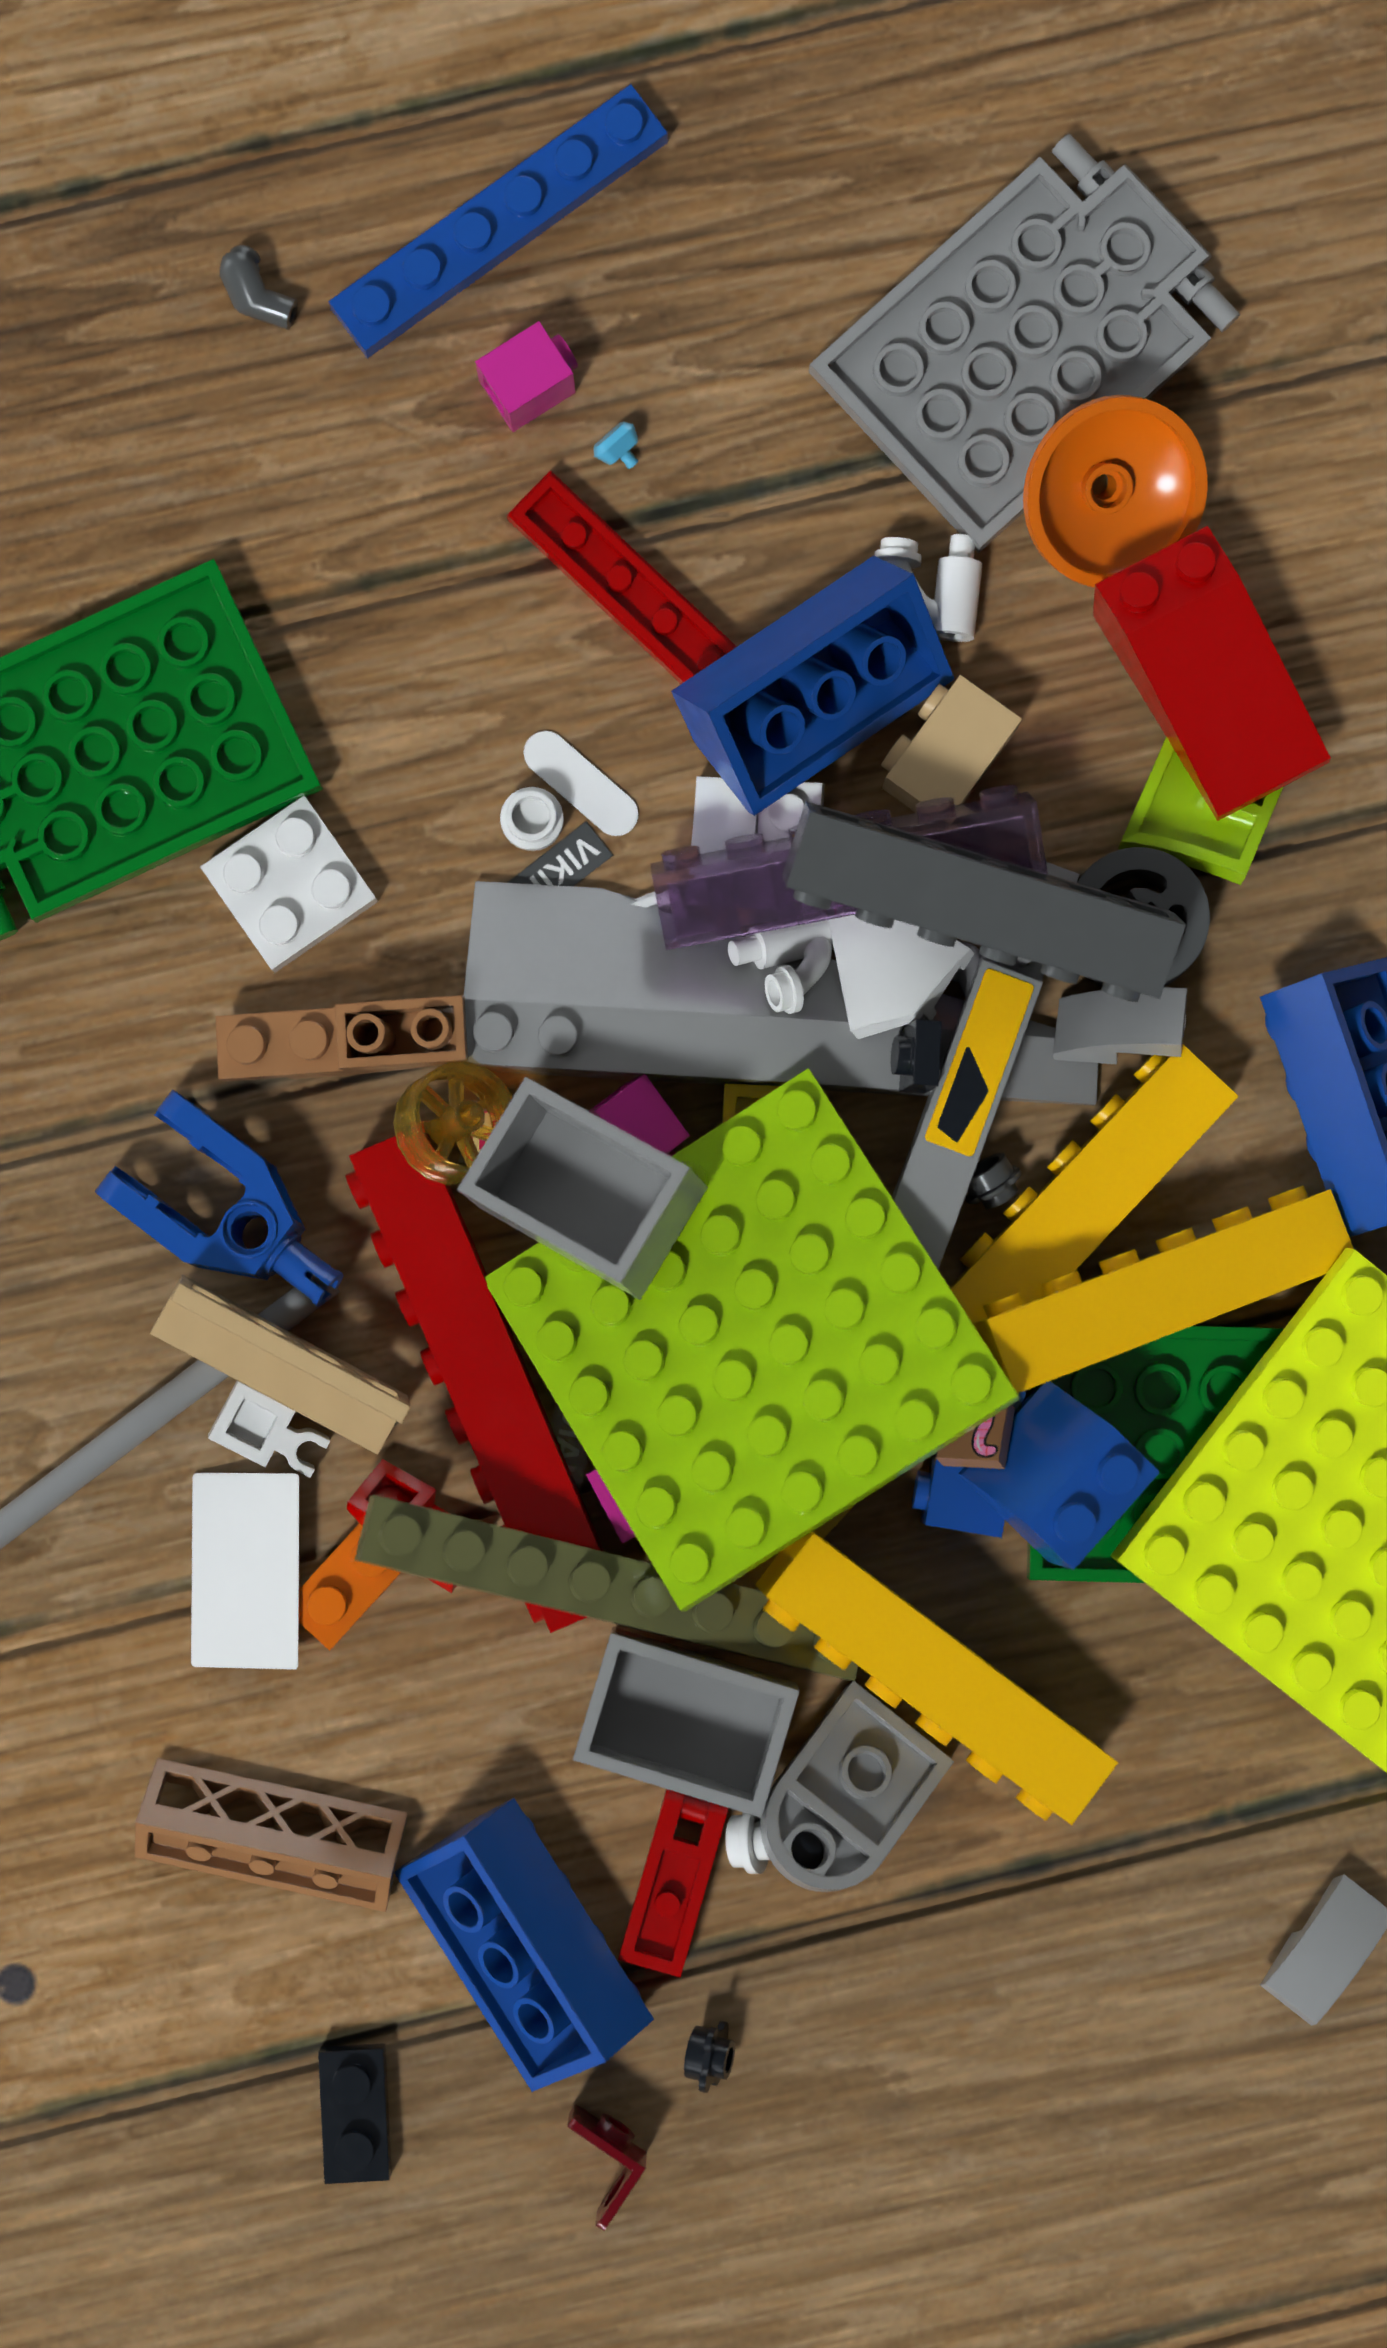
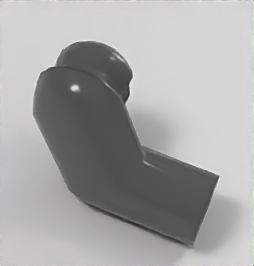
M247 245L233 247L229 253L222 257L219 272L233 307L243 315L289 330L296 317L298 300L265 288L259 273L260 267L258 263L261 258L253 248Z

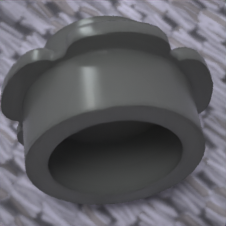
M997 1153L979 1161L967 1190L969 1194L965 1196L966 1202L977 1204L981 1201L985 1209H992L1005 1203L1018 1192L1015 1182L1022 1174L1020 1167L1016 1168L1015 1165H1011L1005 1153Z

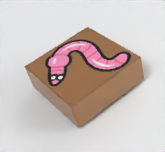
M1010 1405L939 1450L936 1456L942 1466L1005 1469L1015 1411L1014 1406Z

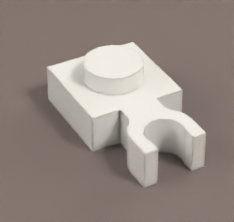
M236 1381L208 1433V1439L263 1467H266L273 1452L276 1451L287 1458L288 1464L294 1470L311 1478L315 1471L314 1465L298 1458L296 1454L298 1447L304 1442L312 1441L326 1449L330 1443L329 1436L315 1429H295L289 1426L296 1411L239 1381Z

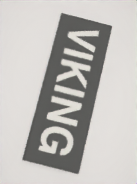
M584 822L507 883L574 887L613 855L589 824Z

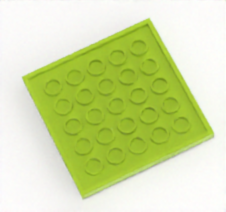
M809 1068L671 1156L673 1159L690 1167L708 1188L641 1300L540 1242L485 1276L486 1286L679 1610L684 1612L1021 1399Z

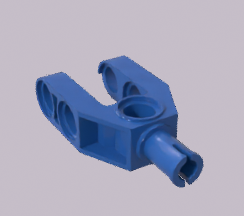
M172 1089L157 1109L158 1111L155 1113V1116L190 1141L189 1144L198 1151L206 1154L239 1178V1182L245 1186L243 1197L225 1212L220 1226L212 1236H209L144 1185L116 1166L96 1188V1194L187 1264L201 1269L268 1280L270 1276L278 1274L312 1300L315 1306L320 1307L332 1294L312 1279L313 1275L329 1287L337 1289L343 1279V1273L332 1268L300 1243L301 1235L306 1229L276 1166ZM264 1217L269 1227L265 1242L257 1248L247 1249L242 1239L246 1224L252 1219Z

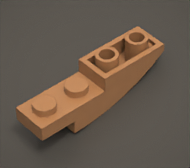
M463 995L335 1004L334 1008L215 1016L218 1080L224 1082L286 1077L294 1080L345 1076L468 1061L465 996Z

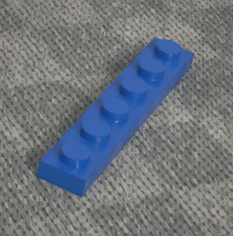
M630 84L329 300L332 312L368 359L667 144L668 132Z

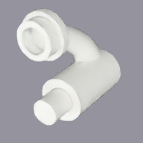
M966 534L951 535L949 556L939 559L934 599L929 598L924 593L917 581L940 640L968 642L974 640L982 562L974 559L975 545ZM886 537L881 539L880 549L876 550L874 555L913 573L911 569L921 566L922 556L917 553L918 543L902 537Z
M821 909L750 926L747 929L746 937L732 940L728 943L729 958L735 966L754 962L758 969H765L803 959L796 970L790 965L781 966L775 970V973L769 974L765 978V993L769 1005L775 1012L785 1011L788 1014L801 1011L804 1003V994L812 988L827 970L833 949L828 917Z

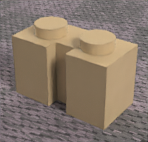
M959 675L949 690L941 684L935 688L918 713V716L926 721L912 741L902 735L881 764L883 768L889 771L882 789L942 832H944L983 775L1007 745L1022 721L1021 717L961 675Z

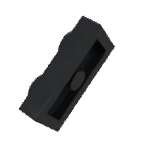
M385 2043L321 2047L318 2052L324 2184L389 2181L392 2175Z

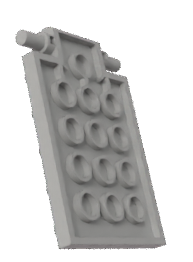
M1070 133L1065 135L1055 145L1052 153L1079 181L1077 189L1085 196L1086 199L1084 201L1039 157L809 365V373L959 534H966L971 538L975 545V551L978 554L1024 513V483L1030 461L1043 437L1059 419L1081 404L1104 396L1132 395L1149 399L1207 347L1211 337L1171 296L1174 292L1187 306L1194 303L1221 332L1228 329L1240 316V313L1212 285L1215 277L1204 267L1210 260L1211 254L1126 164L1115 172L1104 160L1097 163Z

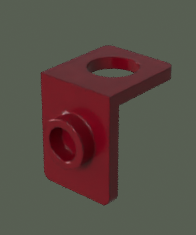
M575 2104L569 2112L567 2126L625 2166V2169L597 2210L596 2226L605 2231L646 2170L647 2152L632 2143L635 2135L619 2120L608 2114H602L600 2119H597Z

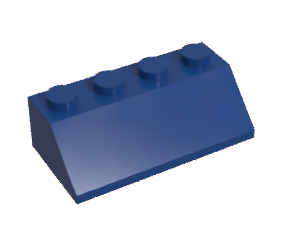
M873 555L671 692L694 743L745 809L755 816L928 698L939 684L945 686L955 678L914 574Z
M1387 957L1324 972L1260 996L1266 1014L1265 1024L1267 1031L1276 1043L1286 1072L1287 1090L1296 1102L1307 1134L1306 1144L1308 1151L1317 1163L1325 1190L1331 1189L1349 1237L1387 1226Z
M515 1798L473 1819L394 1871V1874L532 2092L607 2062L654 2020L642 2001L639 1990L623 1971L606 1944L603 1933L592 1922L573 1892L567 1876L558 1868L537 1835L534 1824L524 1814Z

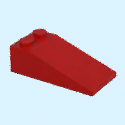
M1208 525L1095 584L1093 617L1217 821L1330 763L1331 757L1240 576Z

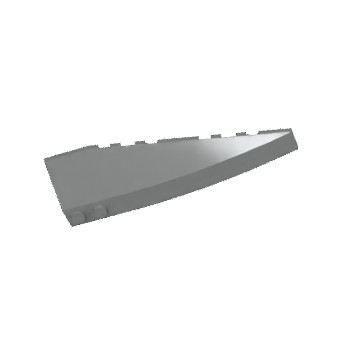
M475 881L463 995L465 996L468 1061L459 1062L465 1071L632 1080L646 1074L650 1081L715 1085L781 1086L809 1068L823 1091L929 1096L932 1091L930 1090L925 1094L899 1092L900 1075H894L891 1072V1049L894 1037L902 1036V1029L907 1025L861 1039H857L850 1031L836 960H830L828 968L822 977L804 994V1003L801 1011L793 1014H788L785 1011L775 1012L769 1005L766 997V976L775 973L778 967L790 965L796 970L803 959L765 969H758L754 962L735 966L729 958L728 943L729 941L746 937L745 932L687 915V917L675 914L674 910L658 905H652L647 908L631 905V903L637 901L634 900L635 898L603 888ZM942 994L934 1006L937 1014L932 1020L942 1021L939 1070L965 1001L946 994ZM1029 1020L1001 1101L1095 1106L1097 1100L1098 1063L1053 1059L1056 1028Z

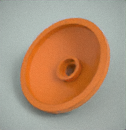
M1111 395L1081 404L1059 419L1046 433L1036 448L1026 473L1023 508L1028 532L1035 547L1055 570L1075 582L1095 587L1096 583L1196 532L1204 513L1208 489L1207 468L1202 449L1192 430L1176 413L1152 400L1132 395ZM1106 474L1108 478L1106 489L1102 493L1095 495L1093 492L1094 481L1100 475Z

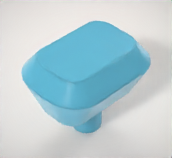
M621 422L594 445V457L608 465H612L621 459L628 469L636 465L638 460L630 451L639 441L634 424Z

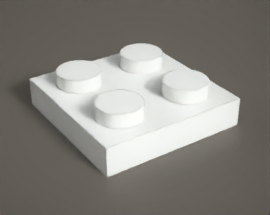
M305 795L200 866L274 973L378 902Z

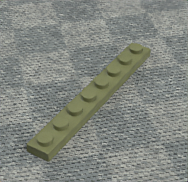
M377 1495L370 1496L354 1561L843 1680L855 1681L858 1665L851 1662L845 1671L835 1665L814 1648L820 1637L800 1623L797 1629L792 1632L764 1611L762 1608L769 1599L759 1590L730 1583L684 1612L679 1610L651 1563Z

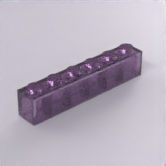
M1015 785L983 790L979 793L980 801L955 805L954 798L950 797L926 800L915 805L917 813L892 818L890 810L885 809L854 815L1048 874L1037 802L1029 792L1019 793L1018 786ZM798 825L788 829L789 837L764 842L763 834H747L726 840V849L701 854L699 846H684L667 850L661 854V862L650 863L666 950L855 915L857 908L832 901L830 909L825 910L806 905L793 898L795 890L786 887L782 874Z

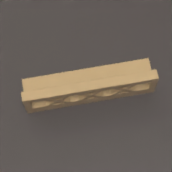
M181 1275L150 1331V1334L377 1455L396 1421L402 1424L411 1408L408 1395L184 1275Z

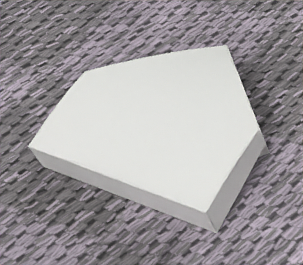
M857 908L827 916L849 1027L857 1039L910 1024L916 1019L920 1020L921 1016L927 1020H933L937 1014L934 1006L959 968L965 970L975 954L972 949L956 940L954 947L943 946L925 940L917 935L918 926L898 920L894 921L892 928L879 927L864 922L855 917Z

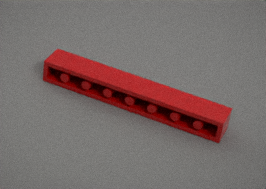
M419 1125L349 1155L354 1171L345 1174L347 1183L359 1209L371 1207L379 1226V1230L370 1233L373 1245L384 1268L395 1264L404 1286L403 1289L395 1292L398 1304L409 1327L420 1323L429 1345L428 1348L420 1351L421 1358L434 1386L445 1383L454 1406L446 1409L445 1414L458 1444L462 1445L470 1442L479 1465L471 1468L470 1473L481 1500L484 1504L495 1501L504 1522L502 1527L605 1552L506 1317L487 1287L485 1276H487L486 1270L426 1129ZM525 1602L533 1622L538 1623L545 1620L550 1633L587 1618Z

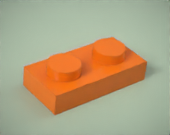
M360 1523L299 1589V1623L329 1651L333 1649L402 1573L354 1561L363 1527Z

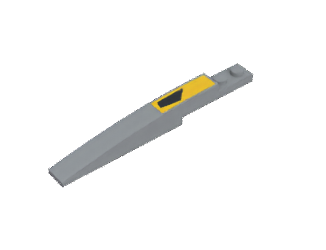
M1022 852L1019 853L1014 863L1077 883L1080 875ZM981 955L939 1070V1086L932 1089L928 1096L892 1195L894 1202L937 1269H939L1043 984L1042 978L1044 974L1040 972L1042 964L1018 957L1016 965H1007Z

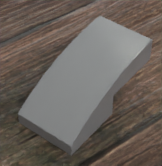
M1164 987L1160 999L1141 994L1138 1002L1123 1000L1102 990L1059 998L1053 1059L1117 1064L1118 1053L1181 1057L1187 988Z
M1345 1874L1333 1878L1303 1929L1291 1933L1260 1986L1311 2026L1316 2025L1343 1993L1387 1929V1907Z

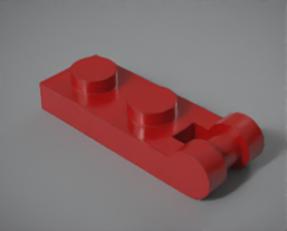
M669 1789L665 1790L618 1960L681 1978L728 1813V1807ZM679 1818L703 1824L698 1842L674 1836Z

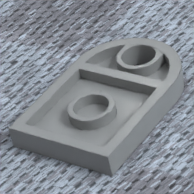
M851 1681L846 1685L770 1788L762 1818H760L762 1842L769 1859L775 1868L789 1881L802 1888L816 1892L839 1891L864 1881L881 1865L954 1761L858 1683ZM800 1832L811 1833L822 1843L823 1859L815 1869L803 1868L793 1858L792 1842Z

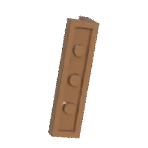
M157 1758L135 1822L134 1857L386 1912L392 1892L395 1865L407 1823L408 1812ZM166 1782L192 1787L200 1798V1801L184 1809L159 1804ZM238 1798L255 1801L263 1815L247 1823L230 1820L222 1806ZM300 1812L316 1814L326 1826V1829L310 1837L293 1834L284 1820ZM364 1825L390 1831L384 1853L357 1848L348 1834Z

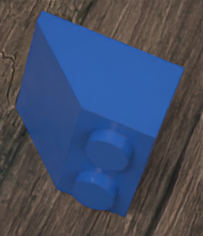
M1051 1381L1038 1385L1014 1411L1005 1469L964 1467L958 1475L1049 1563L1074 1570L1160 1472L1114 1426Z

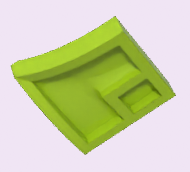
M1166 736L1118 849L1133 847L1157 849L1176 857L1188 867L1241 885L1248 873L1283 787L1217 821Z

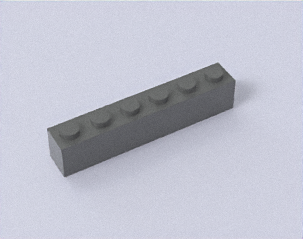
M805 801L782 874L786 887L795 890L793 898L806 905L829 910L832 901L857 908L855 917L864 922L879 927L892 928L894 921L898 920L918 926L917 935L930 942L954 947L958 938L981 945L978 953L996 962L1016 965L1018 957L1042 964L1040 972L1051 978L1077 984L1079 976H1085L1103 982L1101 990L1105 993L1132 1002H1138L1141 994L1158 999L1161 998L1186 924L1174 912Z

